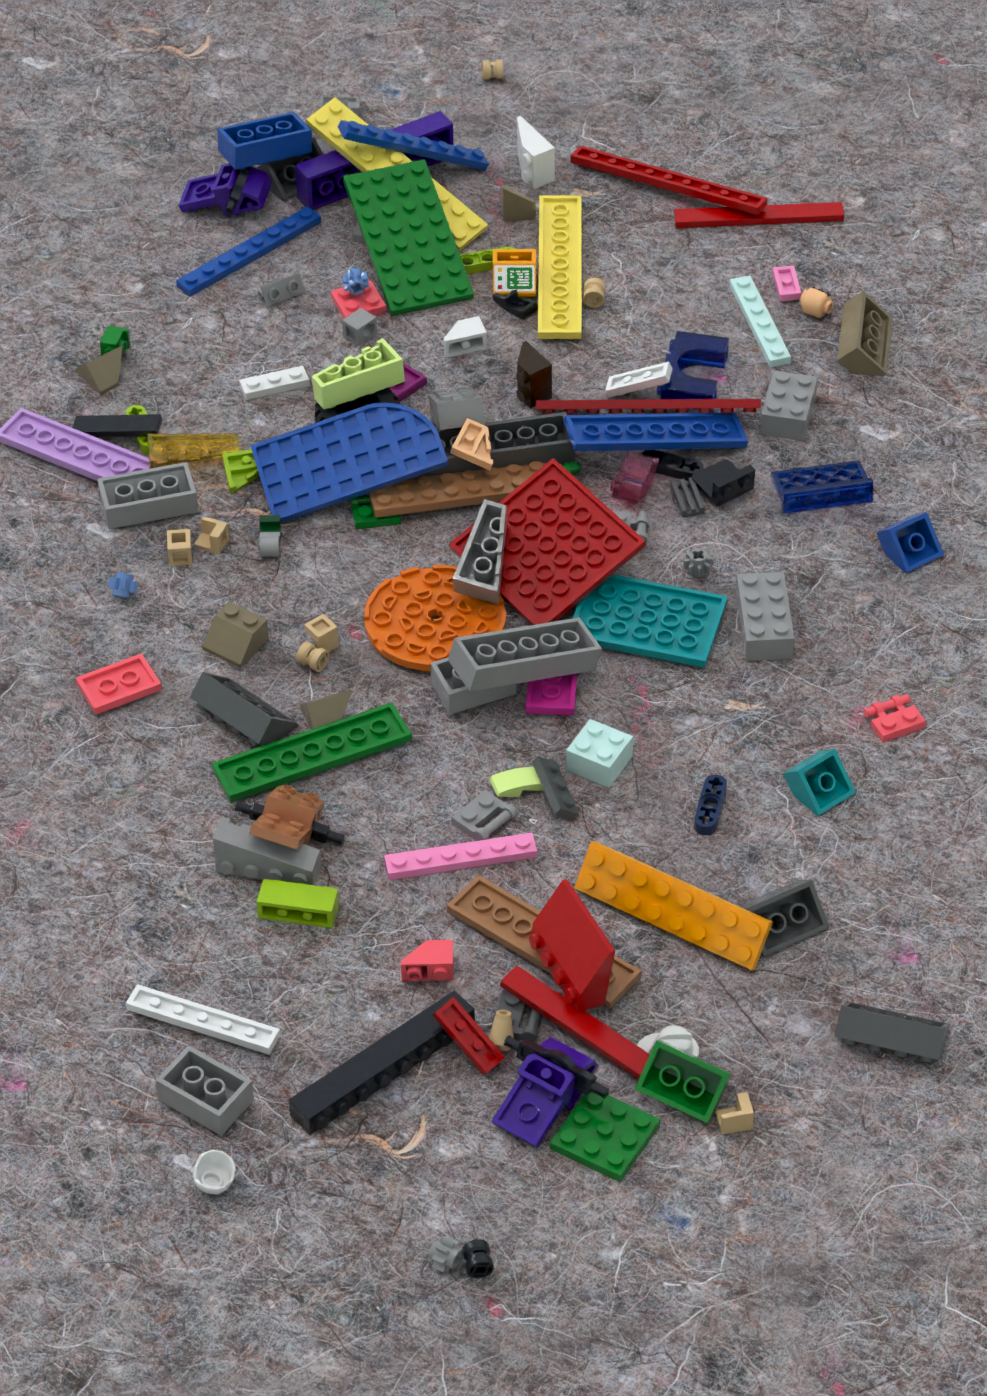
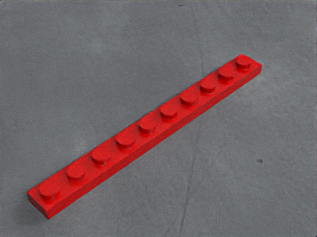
M580 145L571 154V163L582 167L607 172L618 177L649 184L656 188L667 189L674 193H681L692 198L709 201L713 204L727 206L730 209L741 210L748 214L758 215L767 205V198L585 146Z
M761 399L536 400V409H542V414H554L555 409H564L566 414H577V409H586V413L591 414L600 413V409H608V413H622V409H631V413H644V409H653V413H667V409H676V413H689V408H698V413H712L711 408H720V413H733L734 408H743V412H756V408H761Z

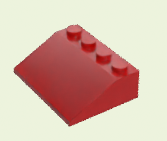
M565 879L559 884L533 922L529 942L534 950L536 949L541 957L543 966L547 967L551 972L555 984L559 985L564 992L566 1001L572 1004L578 1013L605 1005L615 949L574 888Z

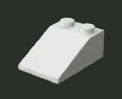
M521 116L517 117V152L523 181L533 189L554 182L555 147Z

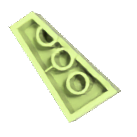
M383 338L378 340L377 345L373 348L369 346L363 348L360 355L356 357L350 355L344 359L343 364H334L312 376L314 399L323 409L333 408L344 402L353 401L356 398L405 382L403 359Z

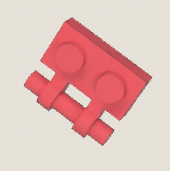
M908 694L903 696L896 695L890 697V700L880 703L878 701L872 703L871 707L863 709L866 718L872 716L876 718L871 720V727L882 743L926 728V720L915 705L905 708L904 705L911 703ZM892 709L895 711V712L890 713V714H887V715H886V713H885L886 711H889V710H892Z

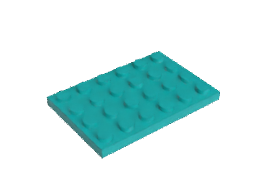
M612 574L578 603L573 618L580 617L601 648L705 668L728 603V596Z

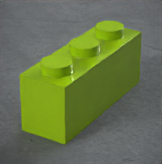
M263 879L257 898V912L260 919L333 928L339 908L338 888Z

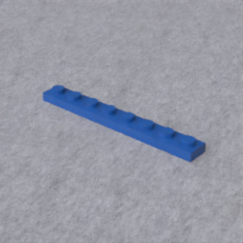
M341 120L337 126L345 140L485 171L489 165L484 153L479 149L473 150L461 145L447 144L444 141L438 142L426 137H415L408 133L394 132L391 129L384 130L373 125L366 126L355 121Z
M307 206L177 279V287L191 297L320 224L321 216Z

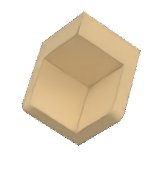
M202 517V533L195 542V548L220 555L229 541L228 523Z
M324 614L304 624L305 632L316 641V648H324L331 652L339 647L338 627Z
M747 1092L737 1094L736 1107L716 1110V1119L721 1135L753 1129L754 1112Z

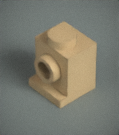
M190 529L167 530L169 566L193 565Z

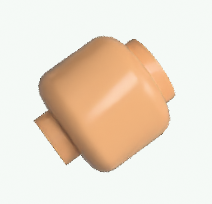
M817 287L804 290L800 297L799 304L802 311L816 318L824 317L833 308L831 294Z

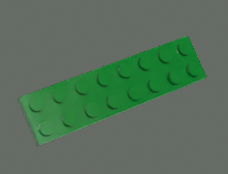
M391 702L211 763L212 771L231 803L412 741V734Z

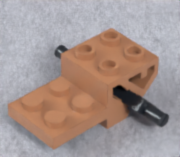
M281 785V787H276L267 796L265 806L258 803L249 805L237 801L235 811L250 815L249 818L255 821L251 824L250 835L294 849H298L302 844L308 845L310 839L323 843L329 840L342 845L345 836L344 834L330 831V827L318 823L324 807V800L319 799V796L314 793L305 792V794L296 792V789L292 786Z

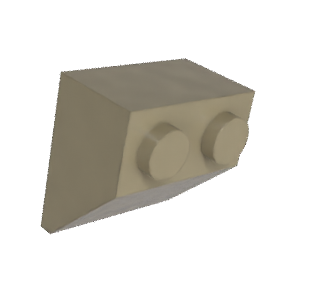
M229 601L214 616L202 649L241 668L269 640L268 621Z

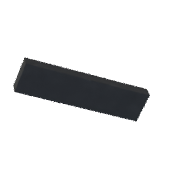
M161 414L76 416L72 428L94 437L158 436L163 419Z

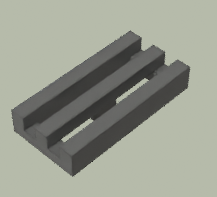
M692 477L687 482H685V479H680V483H676L675 480L671 481V489L682 517L705 513L704 504ZM688 488H690V490H691V493H692V495H693L694 501H695L696 506H697L698 509H696L695 506H694V503H693V500H692V498H691V495H690V493H689ZM679 489L683 490L690 510L686 509Z

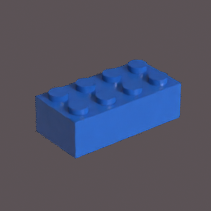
M295 112L217 128L218 151L235 170L245 169L253 165H264L275 160L282 161L285 158L299 157L312 152V130Z

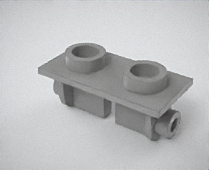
M300 272L261 286V290L258 291L260 299L264 298L266 307L305 293Z

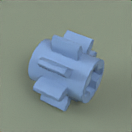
M360 268L348 269L346 275H342L344 290H349L352 295L361 294L365 287H369L367 272L362 273Z
M117 572L116 577L109 578L108 588L113 589L112 595L130 598V593H137L138 583L133 581L134 575Z

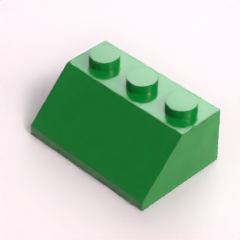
M656 1040L635 1090L708 1123L733 1073L662 1040Z

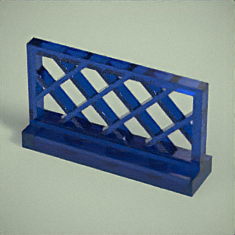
M860 460L771 472V479L782 502L781 509L783 513L873 502V480L867 477ZM856 469L854 473L847 470ZM831 472V473H834V474L831 476V475H828V474H825V473ZM840 476H843V477H846L847 479H846V480H843V479H840L839 477H840ZM817 479H821V480H824L825 482H824V483H821V482H818V481H816V480H817ZM795 482H799V483H802L803 485L799 486V485H796V484H794V483H795Z

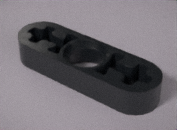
M644 450L640 454V467L643 470L685 479L686 481L693 474L704 469L702 462L657 450ZM667 464H676L677 466H676V467H667L666 465H667Z

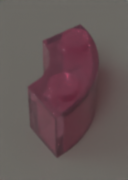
M628 452L627 456L625 455L622 460L620 473L612 480L610 491L613 492L612 497L636 504L640 503L651 486L659 458L637 452Z

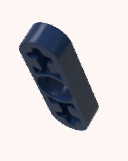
M710 775L705 779L694 820V829L701 835H711L717 829L727 789V781L721 775ZM714 786H717L716 793L712 792ZM707 802H714L717 804V806L713 808H708L704 804ZM705 816L709 817L707 824H704Z

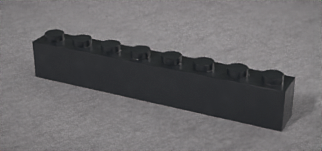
M455 990L290 1098V1116L309 1135L325 1128L329 1122L338 1116L346 1114L350 1108L359 1102L367 1100L371 1094L380 1088H385L392 1080L401 1074H406L413 1066L422 1060H427L434 1052L448 1046L453 1041L432 1016L452 997L460 1003L474 1021L475 1009Z

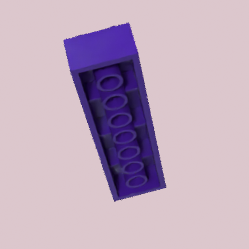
M441 111L391 129L394 132L408 133L415 137H426L433 141H444L447 144L454 145L453 123ZM337 150L295 165L297 199L305 207L308 206L310 209L315 210L347 198L349 196L343 182V176L362 171ZM402 152L413 162L425 159L427 167L442 162Z

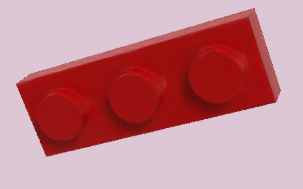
M454 997L432 1015L483 1076L505 1058Z

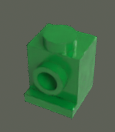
M107 326L99 342L101 356L122 346V353H125L126 348L131 346L129 329Z

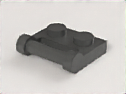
M503 989L496 1011L507 1010L512 1013L514 1039L521 1041L528 1039L535 1042L541 1014L532 1008L527 1026L520 1028L526 1006L528 1005Z

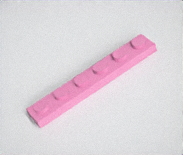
M533 833L388 854L384 855V862L388 879L394 880L537 858V848Z

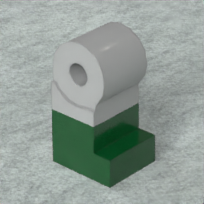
M259 515L260 557H279L281 551L280 515Z

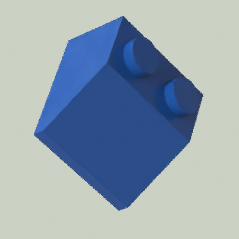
M927 512L912 515L876 532L884 553L904 573L944 555Z

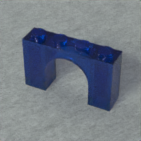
M677 331L675 339L670 341L669 352L671 353H667L665 362H669L672 366L669 383L657 387V395H660V399H716L717 380L691 377L684 374L682 370L696 365L724 369L728 357L729 338Z

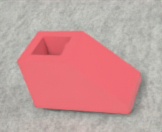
M426 940L402 959V981L454 980L453 940Z

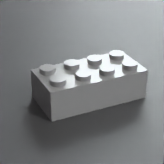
M784 572L737 574L736 600L745 661L793 659L794 632Z

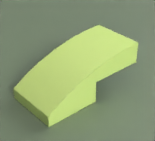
M534 767L511 769L490 777V782L497 797H520L523 790L544 791Z

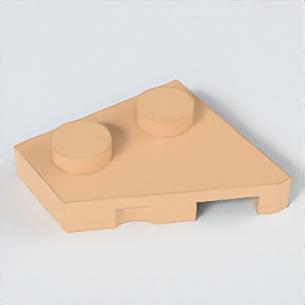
M467 418L450 453L490 471L493 459L490 456L491 443L488 440V427Z

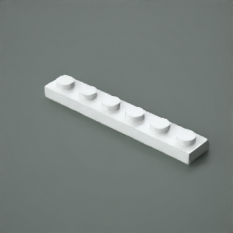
M138 984L126 1002V1008L129 1011L270 1055L280 1037V1029Z

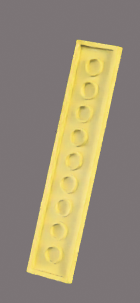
M336 97L306 119V125L362 172L413 162L399 151L345 140L337 127L341 120L355 121L366 126L368 124ZM432 178L456 246L460 252L487 230L488 224Z
M539 196L538 339H582L581 196Z

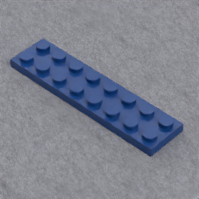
M736 413L565 415L563 421L574 451L582 452L746 448L748 444V439Z

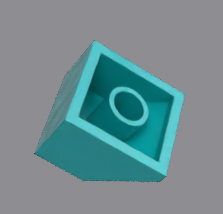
M836 749L819 751L783 773L793 795L816 816L856 793Z

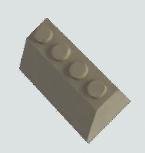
M864 291L844 303L837 361L852 374L884 376L887 374L892 316Z

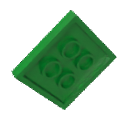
M591 1092L588 1095L584 1094L550 1142V1149L621 1182L659 1128L660 1119L609 1095L603 1099Z

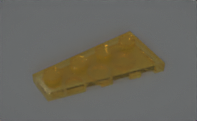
M238 433L147 435L150 469L183 462L188 463L219 458L224 453L239 451Z

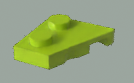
M252 449L222 454L230 493L236 492L260 477Z

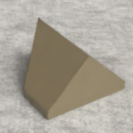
M505 185L500 186V205L504 222L530 220L536 217V200Z
M122 346L76 368V373L100 395L119 386Z
M352 690L299 704L310 729L343 719Z

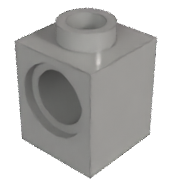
M362 308L342 320L343 337L357 346H360L377 334L376 317Z

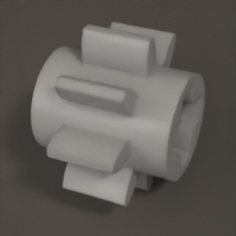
M694 549L690 553H686L683 569H688V575L696 578L703 577L705 574L710 573L713 558L707 557L708 552L703 549Z
M443 1237L441 1241L435 1240L428 1254L429 1259L434 1261L432 1268L443 1273L444 1271L449 1272L450 1268L455 1270L463 1257V1251L457 1249L460 1242L450 1237Z

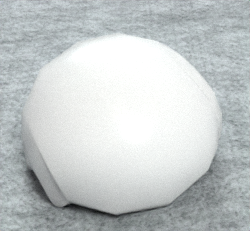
M210 1150L202 1153L193 1170V1179L196 1187L205 1193L216 1195L228 1190L233 1182L236 1171L232 1157L219 1150Z

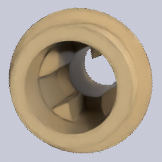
M507 1010L496 1011L489 1039L500 1051L511 1049L504 1046V1040L508 1035L514 1038L512 1013Z

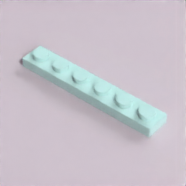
M751 276L730 279L729 286L769 367L791 364V355Z

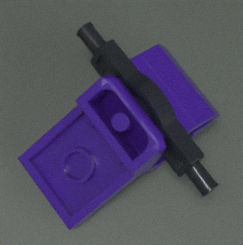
M230 163L223 164L217 174L188 180L178 206L182 212L219 204L226 217L240 215L248 211H258L264 207L272 181L267 172L249 166L245 169L235 170Z
M508 1035L504 1040V1046L517 1052L516 1057L522 1060L523 1064L517 1072L519 1078L491 1122L493 1125L538 1149L564 1107L571 1111L581 1093L588 1095L593 1092L605 1099L610 1089L596 1082L597 1076L594 1075L598 1064L595 1060L550 1037L542 1044L537 1045L528 1039L520 1042Z

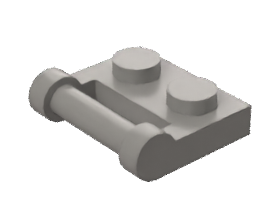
M485 790L453 815L451 820L454 826L476 841L489 839V835L506 821L513 820L518 816V811L512 804L507 805ZM500 813L496 818H494L490 823H488L485 827L482 828L484 824H486L495 815Z

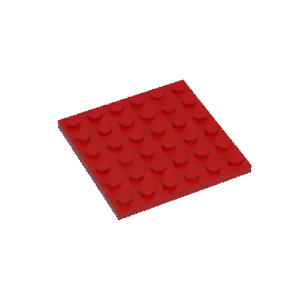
M552 458L499 502L506 505L507 527L500 594L531 625L557 621L646 546V542L560 463ZM474 524L449 543L450 549L460 559Z

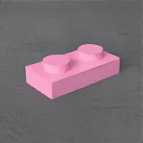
M794 266L773 267L772 275L779 301L800 300L801 290Z

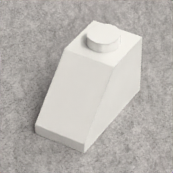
M479 316L458 320L443 339L445 358L487 349V332Z

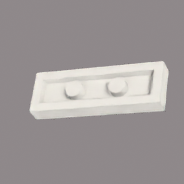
M669 362L610 376L605 391L608 397H613L637 390L641 391L657 385H664L669 383L672 366Z
M303 366L239 380L245 400L310 386L308 375Z

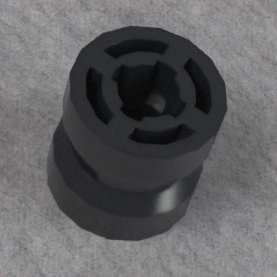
M475 1239L464 1244L462 1251L463 1258L467 1261L466 1271L468 1276L483 1278L490 1275L494 1271V1264L492 1258L489 1257L490 1247L488 1242L482 1239Z

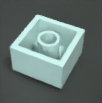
M589 719L566 750V771L610 788L633 756V736Z

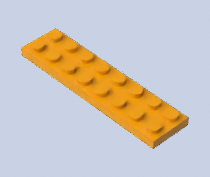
M591 841L574 886L575 889L750 970H754L757 966L773 923L766 918L597 841Z

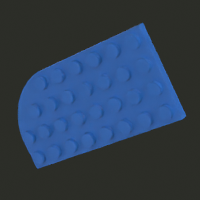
M395 403L369 404L250 445L271 514L280 515L281 523L449 465L439 433L431 421L418 411Z

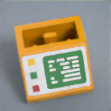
M493 249V294L499 293L505 296L511 293L512 290H517L518 297H536V249Z

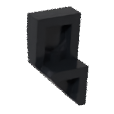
M512 290L511 293L505 296L499 293L492 295L493 301L500 307L521 319H525L538 310L536 301L518 297L517 290Z

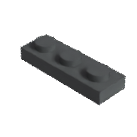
M537 756L532 764L554 814L574 821L579 812L568 790L567 782L561 774L558 763L552 759Z

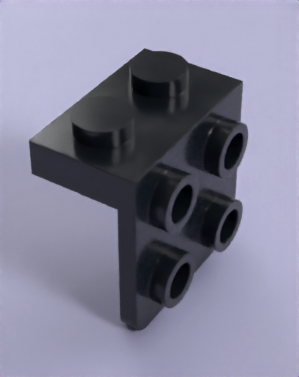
M724 459L693 474L692 480L717 507L753 490L756 470L751 465L738 470L729 460Z

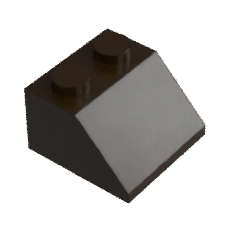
M527 341L522 342L517 362L516 394L521 402H524L529 408H533L536 406V400H549L552 398V364Z

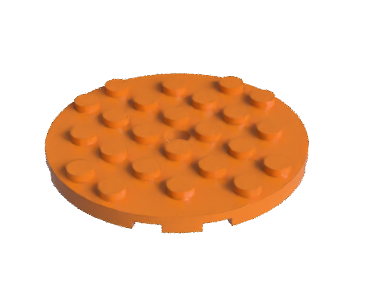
M435 564L433 568L419 569L417 566L400 571L399 576L391 580L387 578L376 587L365 606V630L373 647L388 660L406 668L431 671V662L449 657L454 638L505 630L506 609L504 600L500 594L498 605L454 592L453 576L457 569L456 566ZM434 616L440 617L438 619H434L433 621H431V618H433Z

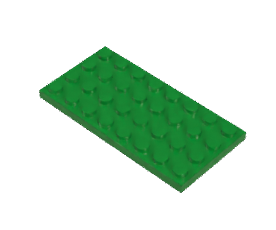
M425 159L343 176L344 185L391 316L474 299L472 286Z

